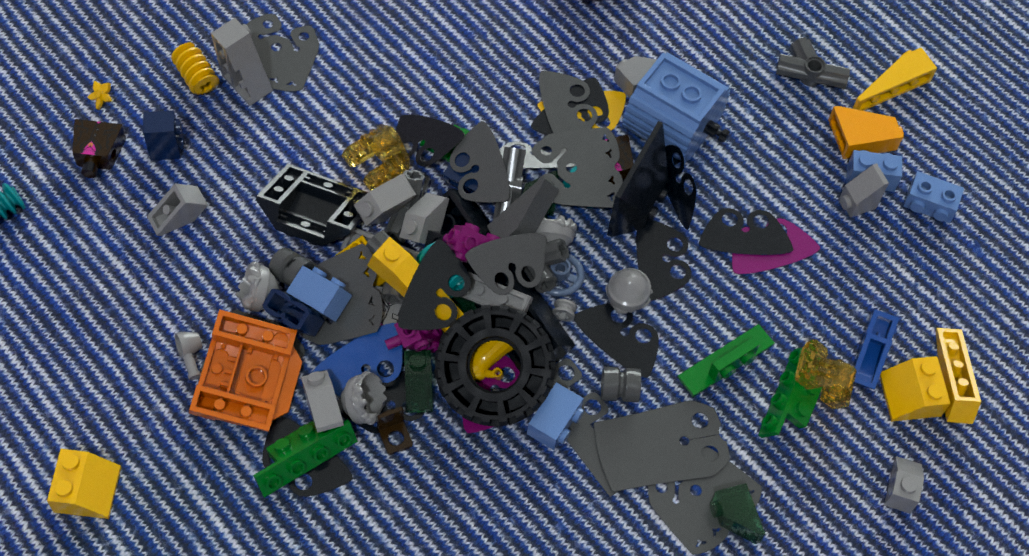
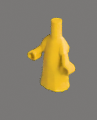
M489 341L479 346L473 353L470 361V371L474 381H480L485 378L501 380L504 377V373L499 367L493 370L488 369L512 351V346L502 341Z

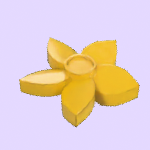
M94 81V92L87 98L96 100V109L100 110L103 101H112L108 94L111 90V83L101 84Z

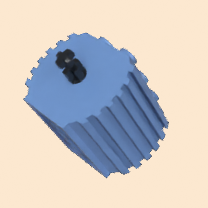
M663 52L637 84L625 108L622 126L647 141L657 122H662L665 146H678L683 153L684 162L686 163L708 135L712 138L716 135L719 136L718 141L722 143L727 140L730 133L729 130H719L720 125L717 122L721 118L722 112L726 107L725 105L729 100L730 88L668 52L665 54ZM675 152L673 157L681 161L680 155Z

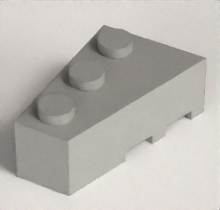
M233 18L211 33L221 75L249 106L273 91L251 38L252 33L246 24L241 25L236 18Z

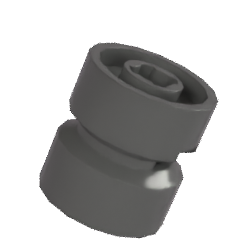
M284 247L273 255L269 263V269L278 281L290 286L302 265L310 270L314 266L317 267V265L290 248Z
M603 366L601 400L617 401L621 397L623 402L639 403L641 369L625 368L621 372L618 367Z

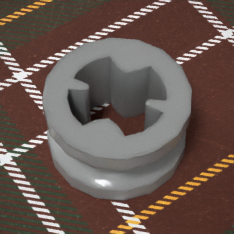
M557 299L554 303L555 308L552 310L555 317L560 321L566 322L574 320V312L577 309V305L567 299Z

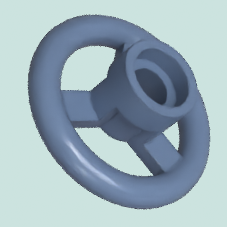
M569 254V258H566L565 262L550 265L557 281L565 280L573 283V285L565 289L553 288L551 291H546L547 294L564 297L575 293L582 286L585 276L584 268L575 256ZM571 264L575 267L577 276L570 273Z

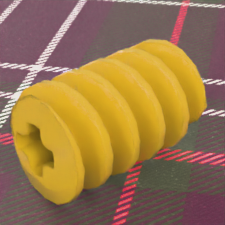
M188 42L178 46L173 51L171 56L172 62L176 65V69L180 72L181 77L193 94H206L218 86L219 78L215 75V71L211 68L210 63L206 61V57L202 54L201 49L195 47L192 42Z

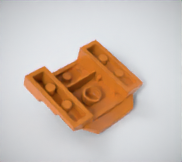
M219 309L198 385H196L189 408V414L269 432L272 421L289 412L302 360L293 346L297 330Z

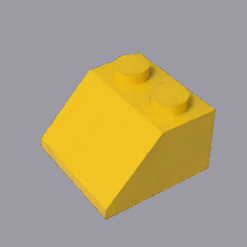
M937 356L912 358L886 369L880 374V381L891 422L942 417L951 404Z
M60 449L47 498L52 511L61 514L109 519L121 465L90 452Z

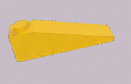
M922 48L906 51L857 97L853 109L864 111L931 82L937 70L936 65Z
M389 237L372 255L367 266L404 297L419 263L410 253ZM441 288L437 289L436 295L438 297L450 299ZM440 304L435 308V315L439 320L444 321L451 317L452 312L448 305ZM456 305V307H457V318H456V320H457L458 318H460V317L463 316L464 314H463V312L458 308V306ZM449 327L442 328V330L446 332Z
M936 328L938 361L951 403L945 411L946 421L973 424L981 404V399L962 329Z

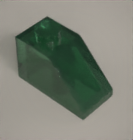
M415 350L404 351L406 413L433 412L431 350L418 352Z
M747 484L715 491L710 502V510L713 517H717L720 526L754 544L760 543L765 535V531Z

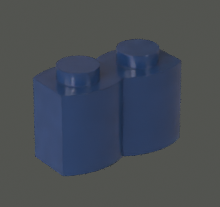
M271 289L262 304L268 314L282 320L290 328L308 336H316L325 321L319 312L278 289Z

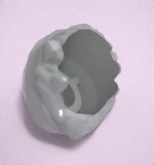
M559 215L557 219H547L544 217L535 233L544 235L546 242L561 238L565 241L566 246L573 242L577 224L573 223L571 218L565 220L563 215Z
M253 261L246 269L245 276L242 279L243 282L238 285L240 291L236 292V296L241 300L242 306L245 309L259 312L263 309L262 304L271 289L280 290L270 269Z
M625 268L617 271L605 287L608 300L618 314L632 313L635 310L646 307L651 302L650 295L653 293V290L651 289L650 280L646 274L635 268Z
M365 371L350 378L346 383L340 396L342 409L354 423L373 425L377 421V416L381 414L387 397L383 394L386 387L382 385L380 377L375 373Z

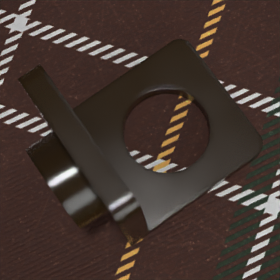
M403 407L387 410L377 416V430L388 455L413 446L404 424ZM391 433H401L404 441L397 446L390 444L388 437Z

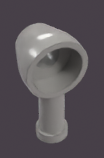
M185 331L175 333L176 348L179 356L184 360L188 379L195 380L200 378L201 372L198 370L193 356L194 353L202 349L199 334L197 332Z

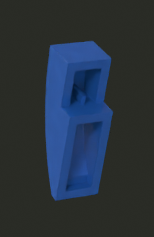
M877 309L871 312L849 381L875 390L892 344L891 340L899 321L898 317Z

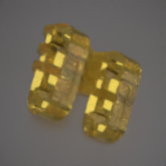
M380 124L377 126V129H371L369 134L361 135V139L349 145L342 153V158L350 167L358 166L374 155L382 161V164L371 170L363 180V183L370 191L403 174L410 167V157L398 133L393 127Z
M816 339L808 341L801 350L795 373L796 382L807 390L822 387L820 399L831 409L849 407L857 372L856 368L841 359H826L828 354L827 347Z

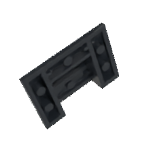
M660 121L657 122L615 195L607 233L610 237L644 229L649 220L654 221L659 210L657 208L658 203H664L669 190L666 189L668 171L663 123Z
M287 163L256 196V201L276 230L288 236L308 241L310 244L323 247L349 235L359 224L362 218L354 204L368 192Z

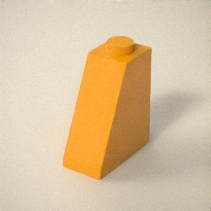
M834 106L828 119L843 159L850 158L853 150H866L874 153L895 151L904 137L902 127L898 125L896 118L892 116Z

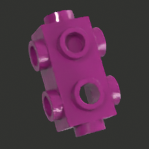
M465 223V225H454L449 233L443 236V241L451 248L461 262L467 263L465 254L470 249L500 237L490 233L484 236L479 233L480 228L478 226Z
M397 322L394 326L398 335L384 340L388 350L403 344V347L406 349L431 354L438 350L442 329L408 330L400 328Z

